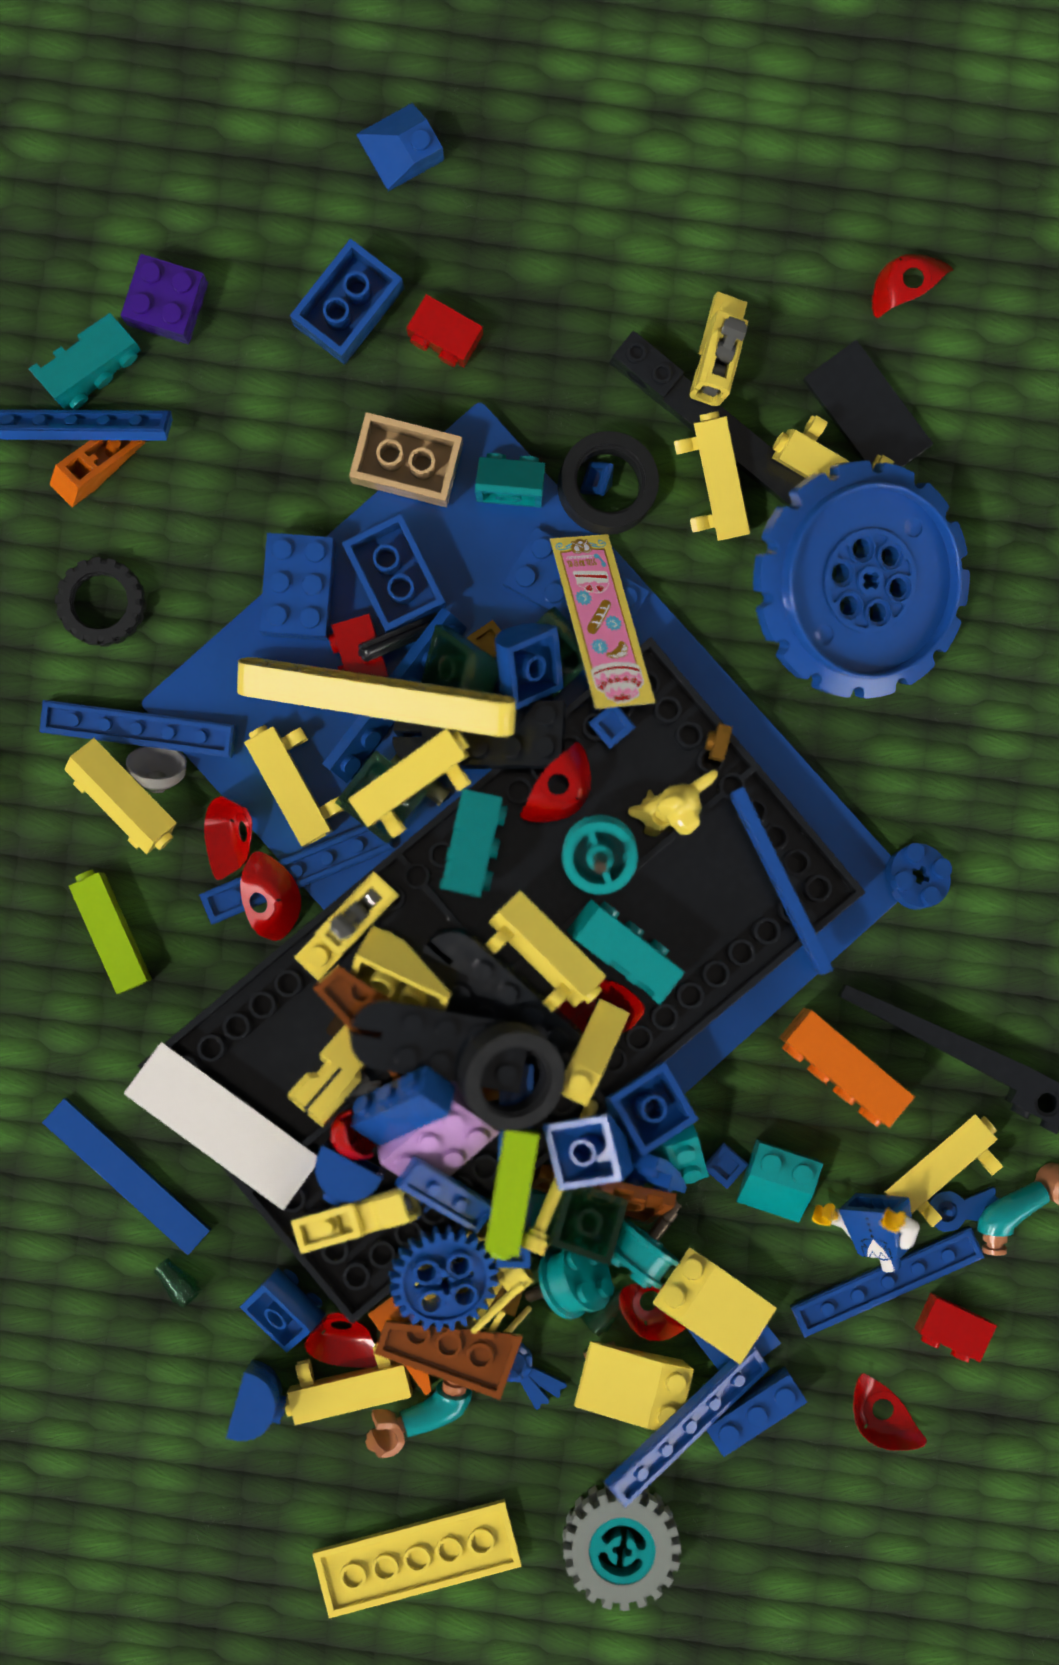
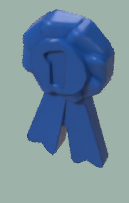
M988 1187L965 1199L949 1190L935 1193L929 1200V1203L943 1219L934 1227L942 1232L955 1231L961 1227L966 1219L978 1221L985 1207L999 1199L995 1196L996 1189Z
M523 1343L520 1344L507 1382H520L534 1408L538 1410L541 1404L549 1403V1398L542 1388L559 1398L560 1390L566 1388L567 1384L565 1381L533 1366L532 1352Z

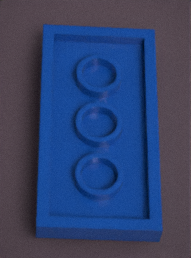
M535 527L505 579L503 586L573 625L550 538L554 537ZM620 575L633 621L649 591Z

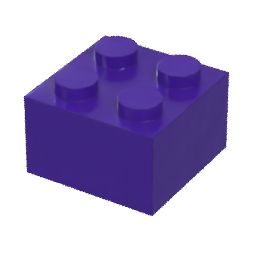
M140 253L120 316L127 326L189 345L208 282L202 272Z

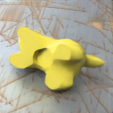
M712 770L689 785L677 784L669 786L663 793L654 796L652 790H648L647 796L642 800V803L629 807L628 814L645 824L644 833L646 835L657 836L669 825L678 833L688 835L700 824L699 815L702 806L699 794L714 782L718 776V771Z

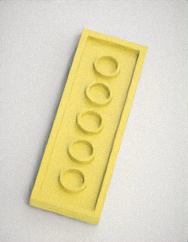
M505 1499L313 1550L312 1553L329 1619L522 1567Z

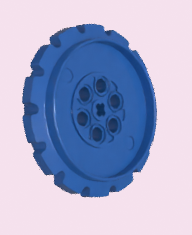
M854 461L831 466L829 477L825 473H814L790 491L791 506H778L762 534V539L767 543L768 549L766 553L756 555L753 589L754 591L761 592L764 597L762 604L756 607L757 617L764 637L767 641H779L780 646L776 652V657L795 677L801 679H808L812 676V687L827 694L848 698L854 690L856 697L869 699L894 693L897 681L900 684L912 685L935 666L933 660L935 651L946 652L949 649L961 625V620L957 618L956 613L959 606H966L970 584V572L963 569L961 559L968 553L961 527L958 521L946 520V512L949 509V505L941 494L929 483H917L915 485V474L901 466L891 463H877L874 469H872L870 461ZM856 542V544H857V552H856V554L854 555V553H853V545H854V543ZM883 550H885L886 553L884 562L882 561L881 557ZM836 567L837 575L833 580L832 570ZM891 582L894 585L892 593L889 590ZM842 599H844L845 607L843 611H841L840 609V603ZM872 606V608H873V615H872V617L870 618V617H869V610H870V607Z

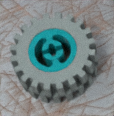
M605 1483V1488L599 1491L595 1485L588 1489L587 1498L584 1499L580 1496L575 1501V1510H569L566 1517V1527L563 1528V1552L569 1577H573V1584L579 1592L582 1589L586 1591V1599L592 1603H595L597 1598L601 1599L603 1608L611 1610L612 1603H619L620 1611H630L629 1603L637 1601L638 1608L647 1606L646 1597L652 1595L655 1601L661 1597V1587L663 1585H666L668 1588L674 1581L672 1572L673 1570L678 1572L680 1565L678 1554L681 1553V1544L673 1514L668 1505L664 1506L662 1497L656 1492L651 1495L648 1487L625 1508ZM613 1527H632L644 1538L642 1542H638L634 1534L629 1529L626 1530L627 1547L623 1548L622 1564L623 1566H628L635 1559H639L629 1567H613L604 1562L599 1555L601 1552H606L609 1560L613 1564H617L616 1547H619L621 1543V1529L615 1528L608 1535H603Z

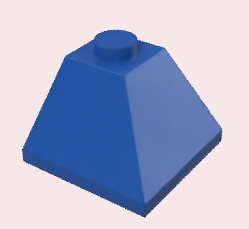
M413 103L356 134L388 192L444 161L441 143L427 119Z
M608 1113L543 1125L559 1191L620 1182L634 1169L626 1136Z

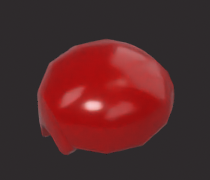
M353 1109L342 1111L334 1119L331 1126L330 1140L336 1152L350 1160H363L373 1157L374 1154L371 1151L376 1144L350 1127L354 1113Z

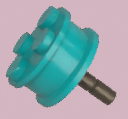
M596 814L579 820L571 827L563 844V866L572 883L588 893L608 894L617 891L629 882L637 866V846L633 833L625 823L613 816Z
M676 1201L675 1207L663 1214L662 1217H659L649 1232L622 1217L619 1220L622 1226L611 1241L604 1240L602 1243L603 1247L607 1250L603 1256L615 1266L627 1267L631 1270L630 1277L646 1289V1287L651 1288L653 1286L661 1289L663 1286L661 1279L672 1265L677 1267L680 1261L659 1240L669 1228L670 1223L678 1216L677 1212L681 1205Z
M575 1239L568 1242L564 1247L558 1246L547 1250L539 1262L538 1278L540 1285L525 1292L527 1301L533 1302L545 1298L547 1304L557 1315L570 1320L581 1317L586 1311L595 1312L603 1309L614 1293V1285L601 1247L585 1239Z

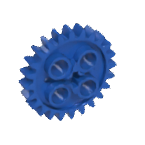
M447 1225L445 1233L440 1234L437 1226H434L433 1235L429 1237L422 1230L420 1231L421 1240L417 1242L409 1238L408 1241L411 1248L408 1250L400 1247L398 1250L402 1259L392 1260L395 1270L389 1272L390 1281L393 1282L389 1285L391 1295H394L395 1307L400 1306V1312L403 1317L410 1314L409 1317L412 1325H415L422 1319L424 1330H427L431 1323H435L437 1332H440L443 1324L448 1323L450 1330L454 1331L456 1321H460L466 1327V1317L470 1315L475 1319H479L476 1309L479 1307L488 1310L489 1306L485 1298H495L492 1287L499 1285L498 1279L495 1276L499 1271L496 1268V1263H493L495 1258L490 1257V1252H485V1241L478 1243L479 1240L476 1233L473 1232L466 1238V1232L463 1227L456 1234H453L451 1225ZM457 1257H464V1260L460 1263H451ZM423 1264H431V1267L426 1270L418 1269ZM460 1288H469L464 1293H456ZM429 1294H435V1295H436V1296H435L433 1299H431V1300H424V1299H423L425 1296H427V1295H429Z

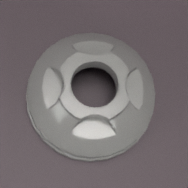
M143 746L133 750L126 759L127 772L144 789L149 790L151 793H163L166 789L178 784L185 776L187 760L180 751Z

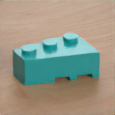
M108 313L77 335L79 340L68 350L65 351L60 346L53 351V355L56 358L40 368L36 363L28 368L64 410H78L88 401L87 396L96 388L102 389L107 386L113 379L112 374L121 367L126 368L137 359V353L141 351L134 339L111 313Z
M466 789L462 790L440 888L482 897L483 891H490L493 872L487 871L490 858H497L501 839L494 837L497 825L504 826L508 806L502 805L503 797Z
M590 899L567 929V932L602 961L623 974L632 984H636L646 991L654 1001L661 1004L685 972L666 956L670 950L656 939L649 943L642 937L645 933L644 930L631 920L624 924L617 919L620 913L604 901L599 905Z

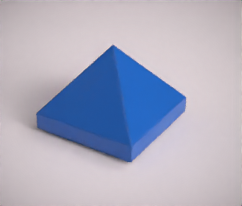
M589 462L580 493L604 496L612 487L614 465L603 462Z

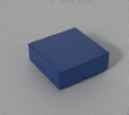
M620 707L606 708L589 722L591 728L609 749L636 728Z
M724 1142L705 1162L708 1173L726 1189L731 1186L749 1165Z

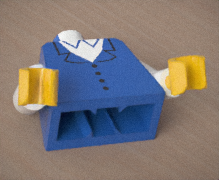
M855 1193L839 1209L832 1203L826 1204L824 1207L816 1205L812 1220L819 1225L830 1226L833 1224L842 1228L852 1239L857 1253L862 1257L879 1258L884 1272H894L901 1268L900 1258L913 1247L920 1230L918 1222L912 1219L909 1197Z

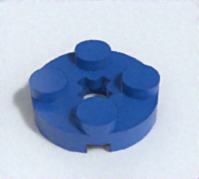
M912 843L891 856L886 867L887 882L890 881L891 887L894 890L891 892L893 897L904 907L912 910L930 908L940 903L946 897L951 884L950 874L952 873V865L949 860L943 858L933 847L921 843ZM920 870L924 876V881L919 884L916 883V876L913 874V871Z

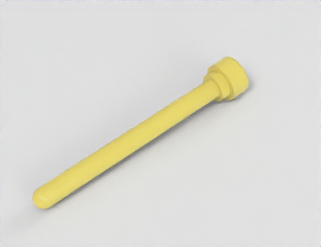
M590 1100L587 1107L584 1106L580 1118L595 1116L599 1107L597 1101ZM554 1177L533 1229L529 1228L527 1233H523L521 1247L541 1256H544L549 1244L546 1242L548 1238L546 1231L564 1191L558 1190L556 1177Z

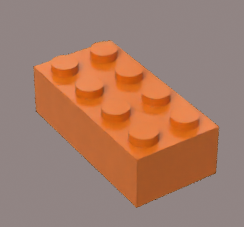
M803 1008L779 1037L785 1043L781 1048L800 1063L805 1059L810 1064L807 1068L810 1073L825 1084L829 1080L836 1086L832 1091L851 1106L855 1102L861 1107L857 1112L876 1127L882 1123L890 1128L915 1098L812 1010Z

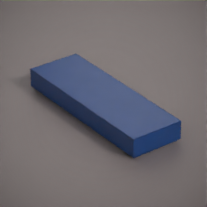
M417 1156L413 1157L395 1182L397 1188L478 1234L489 1219L491 1200Z

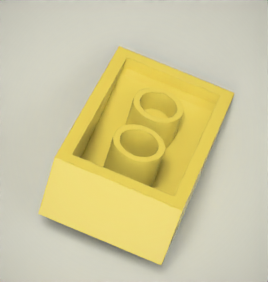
M372 926L355 956L351 973L392 1001L446 1010L451 996L447 988L403 939L396 937L390 931Z
M690 1247L652 1302L659 1310L740 1365L777 1310L775 1306Z
M590 1341L574 1406L657 1431L686 1403L694 1369L682 1359Z

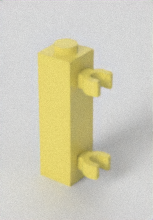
M719 411L699 415L700 422L694 423L696 436L674 441L677 455L699 450L712 514L690 519L692 531L698 532L715 528L718 541L750 534V527L727 416L720 417Z
M817 415L810 417L803 433L795 429H788L786 433L782 432L773 445L775 453L772 459L805 478L814 473H825L829 477L831 466L850 462L816 442L828 423ZM877 454L871 464L872 469H874L877 463L893 464L894 461L884 455L880 456Z
M263 725L250 732L248 735L251 739L245 741L244 744L301 847L305 848L332 833L333 830L327 819L347 808L339 796L319 807L289 750L308 741L303 729L299 727L282 738L273 726L268 729L266 725Z
M445 729L348 800L367 827L381 820L392 838L397 837L407 828L393 810L445 773L458 791L463 790L472 783L459 766V763L470 756L466 750L470 745L459 730L454 733L452 729Z
M95 738L70 756L64 770L75 780L73 785L82 794L86 792L129 836L128 841L136 850L141 848L146 855L155 847L160 851L174 838L171 832L177 822Z
M521 891L489 921L498 932L485 946L495 954L508 941L555 988L542 1002L551 1012L559 1007L565 999L574 1008L583 1000L589 1004L602 991L598 985L605 979L606 975Z
M975 1114L884 1193L889 1196L909 1197L911 1214L917 1209L927 1223L934 1227L943 1218L927 1201L976 1158L991 1176L1003 1167L988 1150L998 1140L994 1136L997 1129L985 1116L979 1119Z
M377 1342V1343H374V1346H373V1351H374V1352H375V1349H376V1347H377L378 1342ZM374 1354L377 1366L373 1368H363L315 1380L311 1360L297 1361L295 1367L300 1384L290 1386L287 1392L286 1415L287 1417H293L294 1425H299L411 1398L413 1389L409 1372L403 1364L395 1361L392 1362L390 1359Z

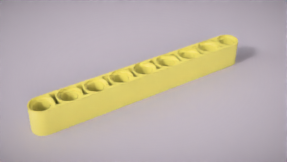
M246 657L238 660L237 693L242 696L491 736H511L514 734L516 699L513 697L256 657Z

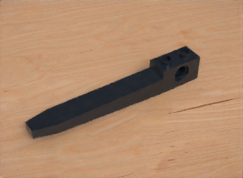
M633 330L613 354L609 364L694 433V423L700 422L699 415L719 411L720 417L727 416L737 467L784 505L790 507V491L806 478L772 459L775 450L723 407L711 406L691 399L689 394L692 382L683 375L684 371Z
M843 985L838 994L839 997L1006 1085L1010 1089L1004 1100L1013 1104L1010 1109L1011 1111L1026 1119L1032 1114L1042 1119L1039 1126L1056 1135L1058 1134V1082L1002 1054L853 987ZM1048 1093L1051 1097V1104L1048 1109L1041 1111L1037 1105L1038 1098L1042 1094Z

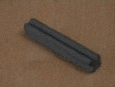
M438 613L430 614L358 645V655L362 657L363 661L368 662L417 641Z

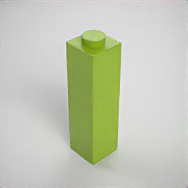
M92 869L75 877L77 882L69 885V889L116 994H122L151 981L150 973L105 873L98 872L95 874Z
M524 1128L503 1131L484 1242L485 1252H490V1257L510 1260L511 1256L519 1257L540 1136L538 1130Z

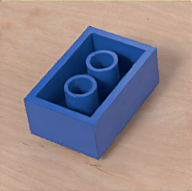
M350 238L290 314V318L297 329L345 365L404 290L403 279Z
M401 513L342 542L385 632L437 613L442 607L447 608L439 588Z
M267 533L259 630L263 636L329 641L336 542L333 537Z

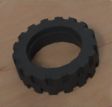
M93 557L92 560L78 562L77 566L66 571L65 578L58 583L57 588L59 591L58 595H55V604H57L58 609L56 610L57 615L68 632L89 645L106 647L110 646V644H119L125 641L126 637H131L137 631L135 628L138 624L142 623L144 618L143 612L146 609V600L144 599V588L131 570L116 560ZM105 575L115 578L122 584L127 594L128 604L125 614L118 623L109 628L96 629L88 627L81 622L75 611L74 600L76 592L83 582L94 576Z

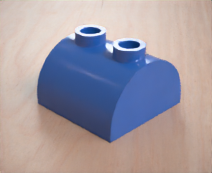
M543 623L521 624L502 630L495 636L501 695L515 698L516 710L564 688L557 626Z
M661 1062L605 1099L611 1118L626 1136L627 1143L641 1156L646 1155L698 1120L666 1062Z
M330 1139L320 1149L315 1163L316 1178L321 1188L325 1191L322 1198L338 1207L343 1202H355L371 1195L380 1184L386 1172L385 1169L366 1159L350 1160L338 1154Z
M278 1267L243 1302L240 1308L287 1353L312 1332L326 1313L321 1309L323 1304L316 1294L311 1292L306 1294L297 1286L299 1279L295 1273L288 1269L282 1271Z
M252 1359L245 1370L227 1432V1439L235 1441L252 1440L263 1434L271 1422L280 1424L285 1413L286 1396L282 1395V1385L278 1375L267 1364Z

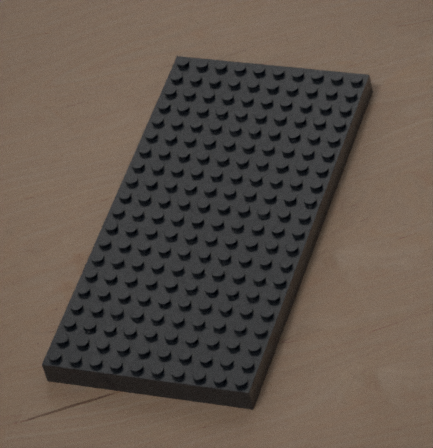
M650 637L640 646L656 703L620 706V709L636 728L615 746L609 749L589 725L590 721L606 709H595L590 688L566 707L564 752L574 743L579 742L585 749L591 772V788L588 798L576 813L570 817L551 822H531L520 817V813L526 805L535 783L545 769H492L468 789L503 797L502 805L508 806L504 826L497 825L494 837L501 840L497 858H490L487 871L493 872L489 892L483 891L482 897L440 888L446 868L448 850L452 841L454 824L461 799L460 796L164 1044L318 1156L324 1143L330 1139L331 1126L334 1119L342 1111L353 1109L356 1099L361 1096L348 1100L324 1128L310 1118L308 1112L304 1113L288 1098V1093L306 1073L318 1072L325 1064L320 1060V1053L334 1038L326 1033V1029L336 1015L313 989V986L319 981L294 957L316 935V931L373 872L380 875L400 896L376 919L322 978L338 964L349 972L352 971L355 956L372 926L390 931L396 937L403 939L419 958L430 937H433L438 929H464L474 934L486 944L498 932L489 921L521 891L606 975V980L614 981L626 987L644 1005L645 1012L633 1028L620 1035L603 1075L590 1099L597 1101L599 1107L596 1115H601L607 1110L605 1099L659 1063L665 1062L803 946L732 803L730 793L744 787L815 934L866 892L732 733L724 760L720 762L708 759L710 750L705 749L709 730L716 731L718 724H725L652 637ZM712 770L718 771V776L714 782L699 794L702 806L699 815L700 824L688 835L678 833L671 825L657 836L646 835L644 833L645 824L628 814L629 807L640 805L647 796L648 790H652L654 796L663 793L669 786L677 784L689 785ZM554 774L548 780V789L555 795H562L569 788V781L563 774ZM596 814L613 816L625 823L633 833L637 846V866L632 878L622 888L608 894H592L578 888L569 879L563 866V844L568 831L579 820ZM590 899L599 905L604 901L620 913L617 919L624 924L631 920L644 930L645 933L642 937L649 943L656 939L670 950L666 956L685 972L661 1004L654 1001L646 991L636 984H632L623 974L606 964L567 932V929ZM508 941L495 953L545 998L555 990ZM447 1004L446 1010L458 1012L452 1005ZM579 1040L561 1056L564 1070ZM151 1055L138 1065L140 1069L143 1068ZM369 1067L363 1070L369 1077L370 1082L380 1080L382 1086L396 1081L388 1071ZM533 1078V1090L537 1086L539 1079ZM561 1095L553 1110L545 1118L533 1125V1129L538 1130L540 1135L534 1171L551 1158L543 1125L580 1118L584 1105ZM499 1099L489 1101L493 1104L499 1105ZM498 1135L451 1176L491 1201L498 1166ZM376 1145L371 1151L374 1156L366 1158V1160L385 1169L386 1172L372 1194L396 1188L395 1182L399 1178L398 1175L380 1164ZM220 1165L351 1324L390 1293L389 1285L393 1282L390 1281L389 1272L395 1270L392 1260L402 1259L398 1250L400 1247L408 1250L411 1248L408 1241L409 1238L419 1242L421 1240L420 1231L422 1230L428 1237L432 1236L434 1226H437L440 1234L445 1233L447 1225H451L453 1234H456L461 1227L466 1229V1227L433 1208L424 1214V1208L427 1204L423 1203L421 1206V1217L417 1220L370 1232L359 1238L301 1254L291 1221L335 1206L322 1198L325 1191L318 1183L315 1168L285 1209L282 1210Z

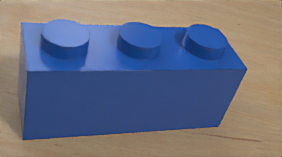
M425 1066L356 1099L350 1127L376 1145L381 1146L450 1115L456 1086Z
M784 1366L746 1391L706 1431L723 1457H725L806 1404L807 1400Z

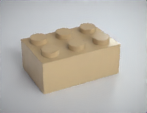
M366 412L349 474L352 484L447 508L463 448V439L461 436Z

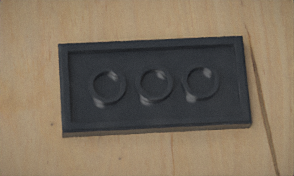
M857 340L803 378L804 383L862 461H870L872 464L877 454L893 460L894 465L904 467L933 445V442Z

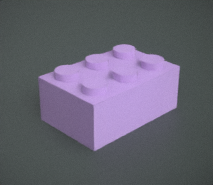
M450 1082L456 1086L450 1115L381 1146L377 1145L380 1164L400 1176L413 1157L417 1156L447 1175L452 1176L499 1134V1130L482 1122L462 1098L458 1083Z

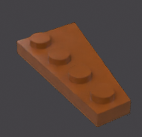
M339 964L313 986L318 995L350 1030H354L358 1034L374 1037L381 1035L382 1032L352 1027L350 1021L363 1005L374 1000L391 999ZM389 1072V1074L395 1080H398L407 1075Z
M541 1165L533 1172L532 1189L545 1193L549 1192L555 1177L553 1165ZM613 1182L567 1189L563 1191L561 1198L649 1225L675 1207L677 1194L623 1182Z
M386 1320L374 1354L500 1400L523 1334L479 1330L474 1334L471 1332V1328L455 1327L454 1331H451L449 1326H443L441 1331L437 1332L436 1326L433 1324L427 1330H424L422 1323L412 1325L411 1322Z

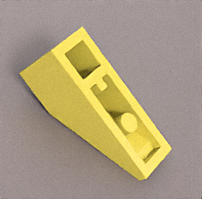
M599 999L583 1031L582 1037L564 1070L565 1080L561 1095L587 1107L630 1015L629 1012Z

